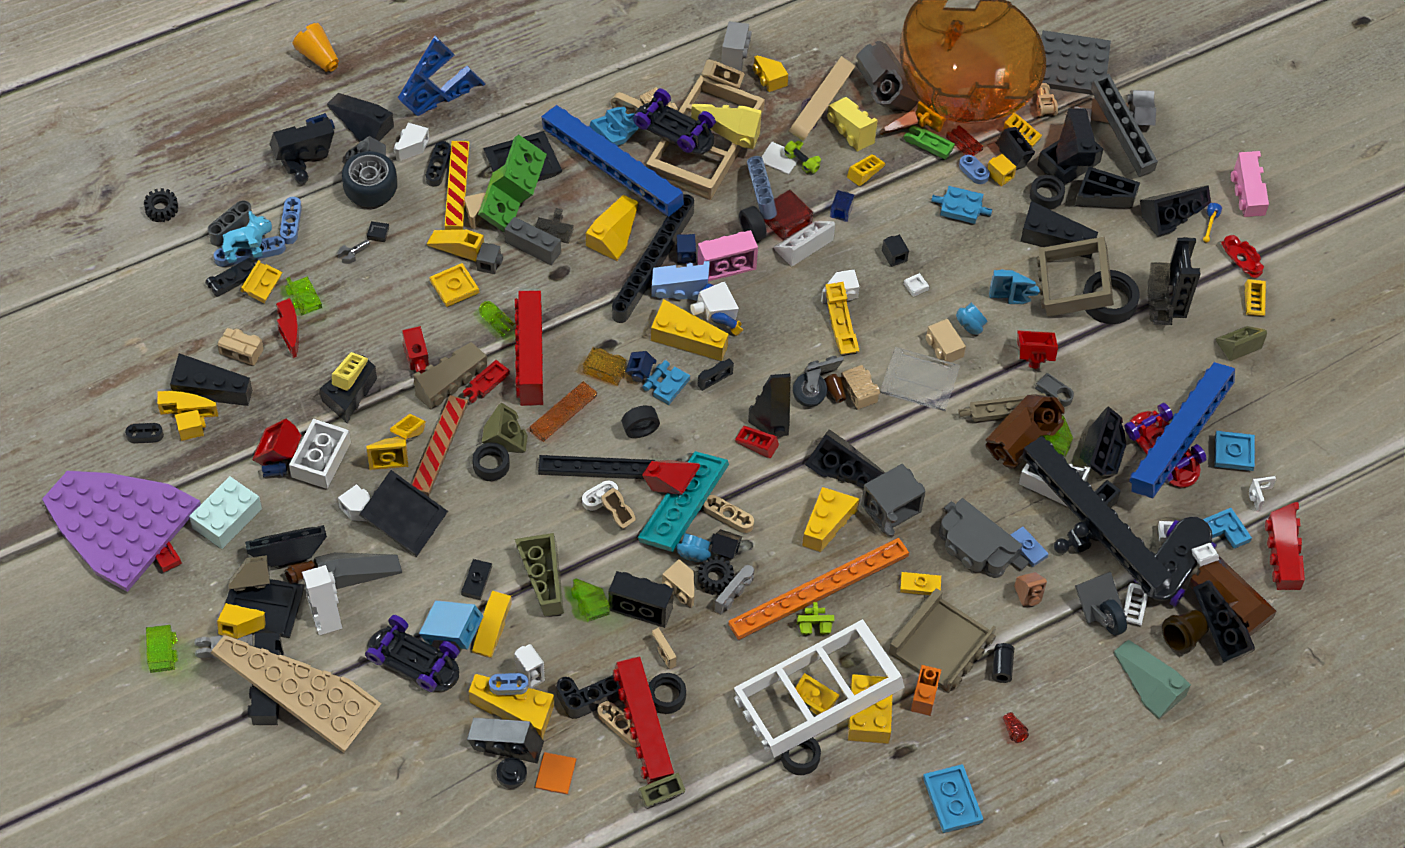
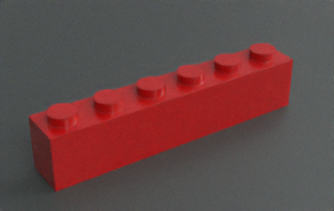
M641 657L616 662L613 677L615 682L618 681L620 689H618L619 698L621 701H624L626 706L624 708V715L626 720H630L631 727L629 732L631 739L636 741V757L641 759L643 767H640L642 777L647 779L648 784L673 775L674 770Z

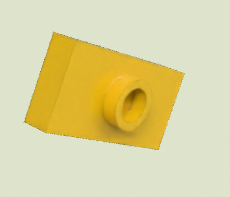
M901 573L900 593L931 595L936 588L941 591V576Z

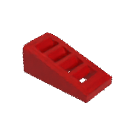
M743 426L735 438L736 443L767 458H771L779 446L777 436L747 426Z

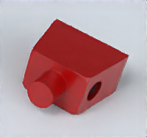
M421 326L402 330L403 348L410 370H416V373L422 374L426 371L425 368L429 366V359Z

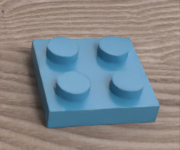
M1216 431L1215 467L1253 471L1255 467V435Z

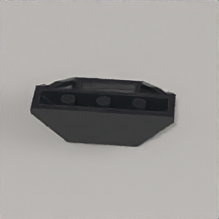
M1109 406L1104 409L1088 429L1080 454V458L1101 476L1118 474L1126 448L1125 432L1122 426L1123 418Z
M324 525L269 535L254 539L253 541H246L245 544L247 554L252 557L267 555L268 566L283 567L288 563H302L307 559H311L327 535Z

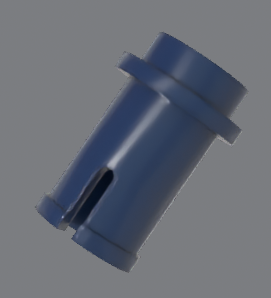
M280 461L279 464L263 465V477L277 475L283 477L284 474H287L286 463Z

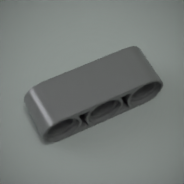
M242 200L237 202L208 226L212 245H223V234L248 225L249 211H252L251 204L248 201Z

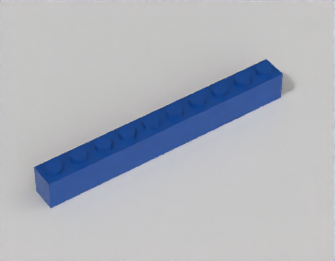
M556 105L541 116L542 126L545 131L668 217L684 205L683 192L679 188L674 187L668 180L661 178L655 171L648 169L642 162L635 160L629 153L622 151L603 135H599L590 126H586L577 117H573L567 110Z
M1214 362L1210 368L1206 369L1202 380L1200 379L1197 382L1196 388L1190 392L1187 401L1182 403L1179 412L1175 413L1171 423L1166 425L1164 433L1161 437L1157 438L1154 447L1148 450L1146 458L1140 461L1136 472L1131 474V492L1152 499L1155 497L1235 383V368Z

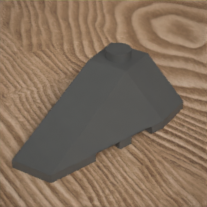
M334 552L315 557L317 567L326 565L328 572L333 573L336 589L402 573L399 558L396 554Z

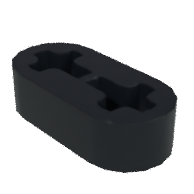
M158 423L131 424L125 430L127 440L131 443H155L161 441L164 436L162 426Z

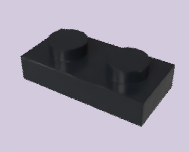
M729 358L725 361H720L714 367L702 371L698 375V387L703 391L732 375L734 368L732 360Z

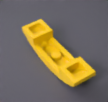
M844 281L825 284L831 325L841 355L859 352L856 333L854 334Z

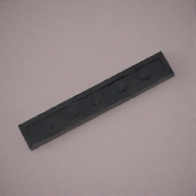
M539 455L538 475L644 479L643 473L650 462L655 460Z

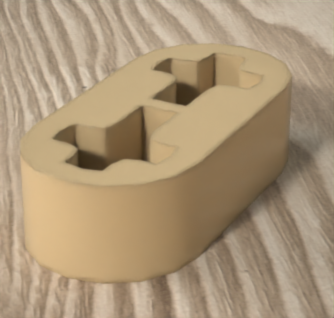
M620 92L616 93L611 99V105L614 108L625 107L627 114L635 113L643 105L641 101Z

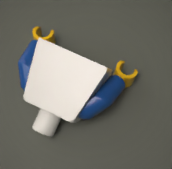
M721 282L717 285L708 283L699 292L697 303L691 304L692 314L702 313L706 322L724 324L730 327L734 335L738 336L743 331V328L740 327L742 325L741 321H736L739 308L726 283Z

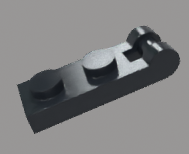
M249 257L215 277L210 276L206 279L205 284L212 288V292L216 297H219L244 283L254 268L255 263Z

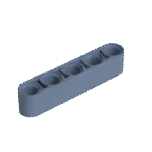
M753 156L747 160L759 211L763 219H772L777 215V210L764 161L760 156Z

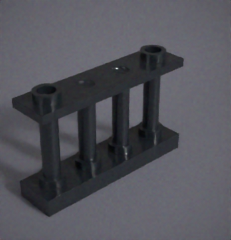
M1183 237L1176 240L1164 280V285H1172L1173 290L1168 308V318H1187L1201 275L1200 268H1192L1191 256L1196 238Z

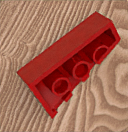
M1294 502L1271 512L1268 520L1265 521V531L1269 533L1267 545L1268 548H1271L1270 564L1274 567L1272 579L1273 582H1276L1277 590H1301L1305 581L1303 556L1299 555L1302 548V538H1298L1300 518H1296L1299 502Z

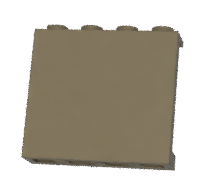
M936 588L891 642L889 654L920 673L921 665L941 669L938 686L949 693L953 687L956 689L960 685L961 677L964 673L968 674L971 671L975 659L979 660L983 656L984 648L994 642L996 627L993 626L989 630L943 600V592Z

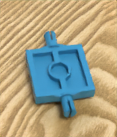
M952 186L948 187L944 197L933 194L931 202L941 204L940 216L973 224L976 223L977 217L980 214L991 216L993 210L982 207L984 194Z

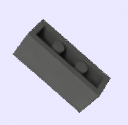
M516 217L504 229L505 243L551 266L561 254V239Z

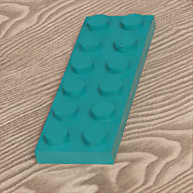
M695 451L688 462L699 463L700 468L682 495L672 493L665 495L639 534V542L673 552L728 468V460Z

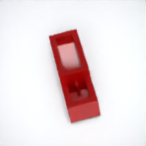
M288 298L276 303L277 312L280 317L276 321L280 335L292 357L295 358L299 349V328L291 299Z

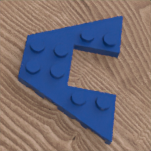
M436 36L432 39L398 96L399 100L417 116L436 108V104L445 100L449 102L462 94L469 93L471 88L479 84L485 85V82L470 67L466 66L451 80L447 81L442 88L438 87L430 77L455 54Z

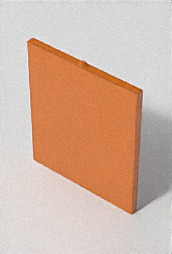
M544 752L535 788L568 794L577 758Z

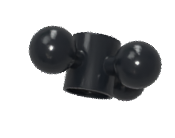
M1078 522L1067 533L1069 540L1060 538L1054 542V550L1059 554H1064L1069 550V547L1073 546L1077 553H1081L1091 547L1090 539L1099 540L1089 531L1086 523Z

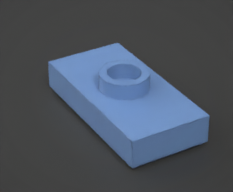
M1024 527L1011 534L1013 538L1023 545L1021 555L1032 567L1048 557V552Z

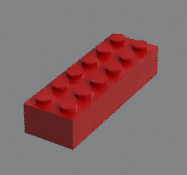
M541 290L518 291V298H515L516 398H520V406L543 405Z

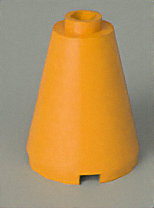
M319 23L308 25L306 27L308 30L304 33L300 31L292 42L294 48L324 71H334L338 67L339 60L323 27Z

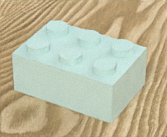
M229 476L189 516L192 528L223 549L262 509L260 497Z

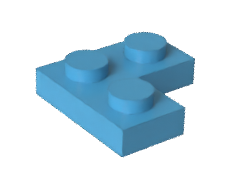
M1232 508L1203 519L1212 530V538L1224 534L1234 549L1251 542L1252 537Z

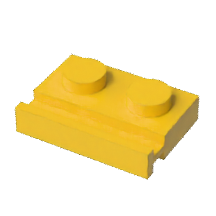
M258 260L241 287V292L244 291L249 296L265 304L281 278L282 272L267 264L264 265Z

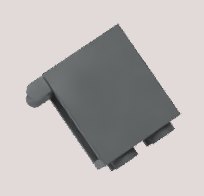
M902 463L864 484L861 506L883 533H886L888 537H893L895 534L894 527L922 512L925 488L920 482H917L912 471L907 469Z

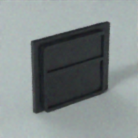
M544 131L523 137L547 154L538 181L555 177L556 174L562 172L554 150ZM513 140L483 148L493 172L505 165Z
M390 470L377 490L374 491V494L359 516L417 557L434 534V531L448 510Z
M270 579V584H266L263 588L249 586L241 591L229 589L225 604L238 605L265 612L264 629L254 633H280L281 637L290 638L305 585L290 584V582Z

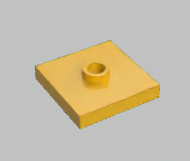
M463 263L429 277L431 284L446 307L480 293L478 286Z

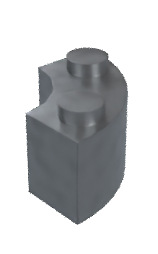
M1130 91V94L1127 95V103L1130 105V112L1137 125L1155 126L1156 107L1154 104V91Z

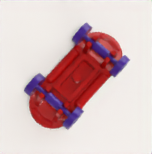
M1161 403L1157 406L1159 413L1156 410L1138 413L1132 417L1130 422L1124 425L1128 437L1132 441H1136L1146 455L1148 450L1154 447L1157 438L1161 437L1166 425H1169L1168 422L1173 418V413L1166 403ZM1196 444L1191 447V450L1188 448L1165 483L1169 482L1173 486L1186 488L1197 482L1201 471L1200 464L1207 460L1201 446Z

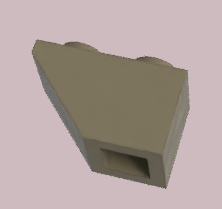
M267 555L246 558L229 580V589L241 591L249 586L263 588L266 584H270Z

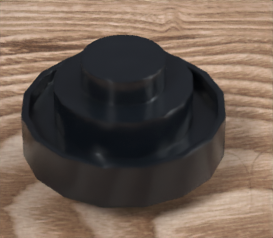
M514 757L506 758L498 764L496 770L497 780L502 786L510 789L517 788L526 781L527 767L520 759Z

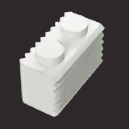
M529 644L518 648L515 652L516 673H522L527 676L528 688L531 689L544 682V662L533 646Z

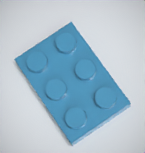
M963 764L923 775V780L943 833L983 823V816Z

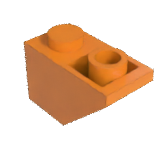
M921 665L911 707L912 712L931 716L941 669Z

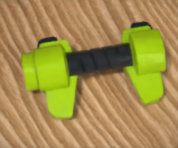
M793 141L788 142L784 148L785 155L789 159L795 157L803 162L802 170L806 173H816L820 168L821 158L819 156L808 158L800 151L803 146L801 141H796L795 143Z

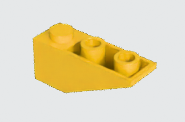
M467 229L434 230L427 242V246L476 261L481 245L484 243V235Z

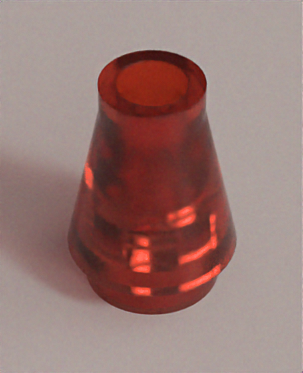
M1013 712L1003 716L1010 739L1015 743L1025 741L1029 736L1028 728Z

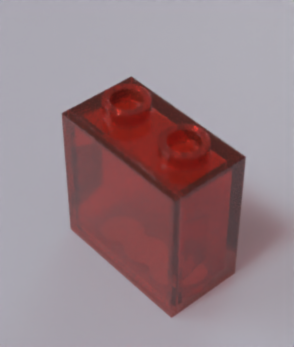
M788 190L774 199L777 215L772 219H764V222L784 241L812 223L813 211L791 190Z

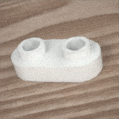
M604 481L586 491L582 496L584 508L593 511L602 507L601 496L612 488L618 490L616 483Z

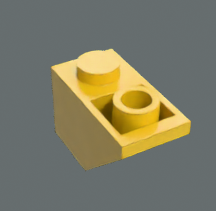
M758 55L754 56L753 71L755 74H758L762 86H765L768 92L788 86V73L781 62Z
M226 603L217 620L218 634L238 639L264 629L265 612Z

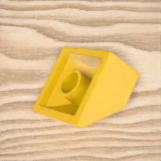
M398 436L386 438L366 446L369 470L408 467L407 442L405 438Z

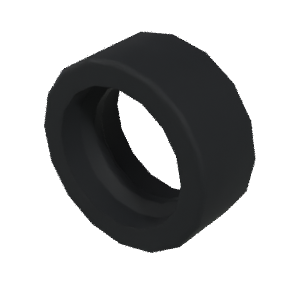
M1039 176L1034 179L1031 185L1030 199L1032 202L1047 209H1055L1061 205L1064 199L1065 186L1055 176ZM1050 187L1058 195L1051 198L1044 197L1037 192V189Z
M755 206L745 208L739 212V220L743 232L751 230L755 241L762 240L767 236L764 219Z
M648 405L632 408L623 415L621 420L626 435L635 439L652 434L660 425L655 408Z
M497 443L482 444L473 453V469L479 478L486 481H495L504 477L509 471V454L502 445ZM487 455H497L502 458L503 462L497 468L487 469L480 465V460Z
M661 673L649 682L650 692L657 712L663 714L675 713L685 704L686 685L676 674ZM666 684L672 685L678 689L679 696L672 702H662L655 697L656 688Z
M813 737L799 744L812 750L813 758L810 762L800 764L792 761L789 757V750L781 754L783 766L789 772L795 775H806L812 773L817 768L820 762L821 748L818 741Z

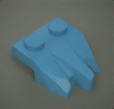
M625 107L607 110L605 116L590 122V127L595 132L603 135L608 141L617 146L627 142L639 128L633 122L634 113L627 114Z
M1001 269L993 271L989 296L990 298H1008V304H1025L1031 302L1029 296H1037L1040 290L1038 286H1035L1036 282L1013 270Z

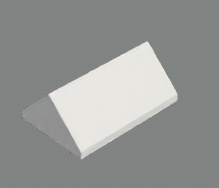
M814 221L776 245L774 249L792 267L833 241L835 223L834 221Z

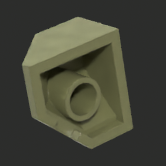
M500 403L484 426L482 443H497L502 445L508 452L524 453L526 452L528 435L525 429L521 430L517 421L519 417L516 411Z

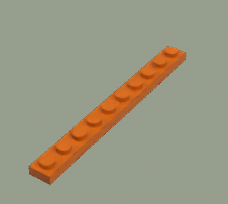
M897 538L729 620L728 625L737 639L740 640L813 604V602H817L908 557L909 551L900 538Z

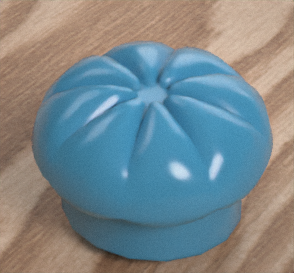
M972 302L965 308L957 310V320L965 330L974 335L983 332L982 327L988 321Z
M684 533L682 543L677 544L676 550L684 559L702 562L704 560L707 561L711 556V552L708 551L710 542L697 536Z

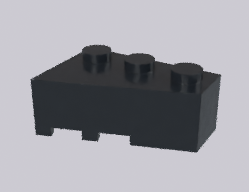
M325 117L323 121L314 124L312 121L307 122V126L300 128L293 126L273 132L270 147L275 160L327 158L334 135L329 118Z
M368 360L348 391L332 385L331 379L320 388L322 402L348 424L351 415L358 409L360 401L367 395L377 380L376 366Z

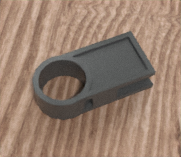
M1046 373L1036 383L1035 389L1045 393L1046 396L1058 397L1059 393L1068 394L1070 399H1060L1063 407L1069 406L1072 403L1074 397L1073 390L1049 373Z

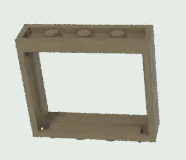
M1105 237L1039 248V256L1036 258L1038 267H1041V270H1038L1039 281H1042V284L1039 285L1040 294L1044 298L1041 299L1042 309L1045 308L1048 317L1114 305ZM1099 252L1103 291L1050 300L1048 261Z

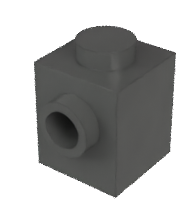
M482 243L476 259L477 271L491 274L496 273L498 265H501L503 261L500 246Z

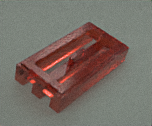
M960 125L957 126V129H952L951 133H946V138L955 143V146L965 155L975 156L983 150V145Z

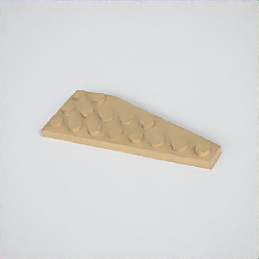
M226 635L221 638L211 651V654L343 753L382 704L348 678L335 676L331 672L318 670L306 663L283 655L270 653L269 650L250 646L246 642Z

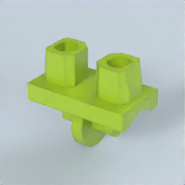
M813 602L812 608H805V614L813 615H798L797 625L799 624L801 635L812 634V624H819L820 634L831 633L832 624L835 621L834 615H818L825 614V608H818L817 602Z

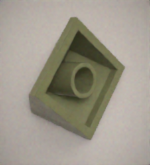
M1245 326L1217 337L1216 342L1228 359L1232 361L1262 349L1267 336V330Z

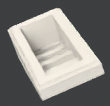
M1130 583L1128 586L1124 614L1126 616L1128 613L1138 616V619L1127 617L1126 620L1127 623L1141 626L1148 595L1144 593L1141 585ZM1132 593L1139 594V595H1143V596H1142V598L1136 597V596H1132ZM1134 600L1141 602V605L1131 603L1130 601ZM1129 606L1140 609V611L1130 610Z

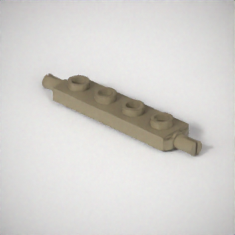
M1027 395L970 402L969 408L958 409L959 417L971 416L974 422L1003 419Z

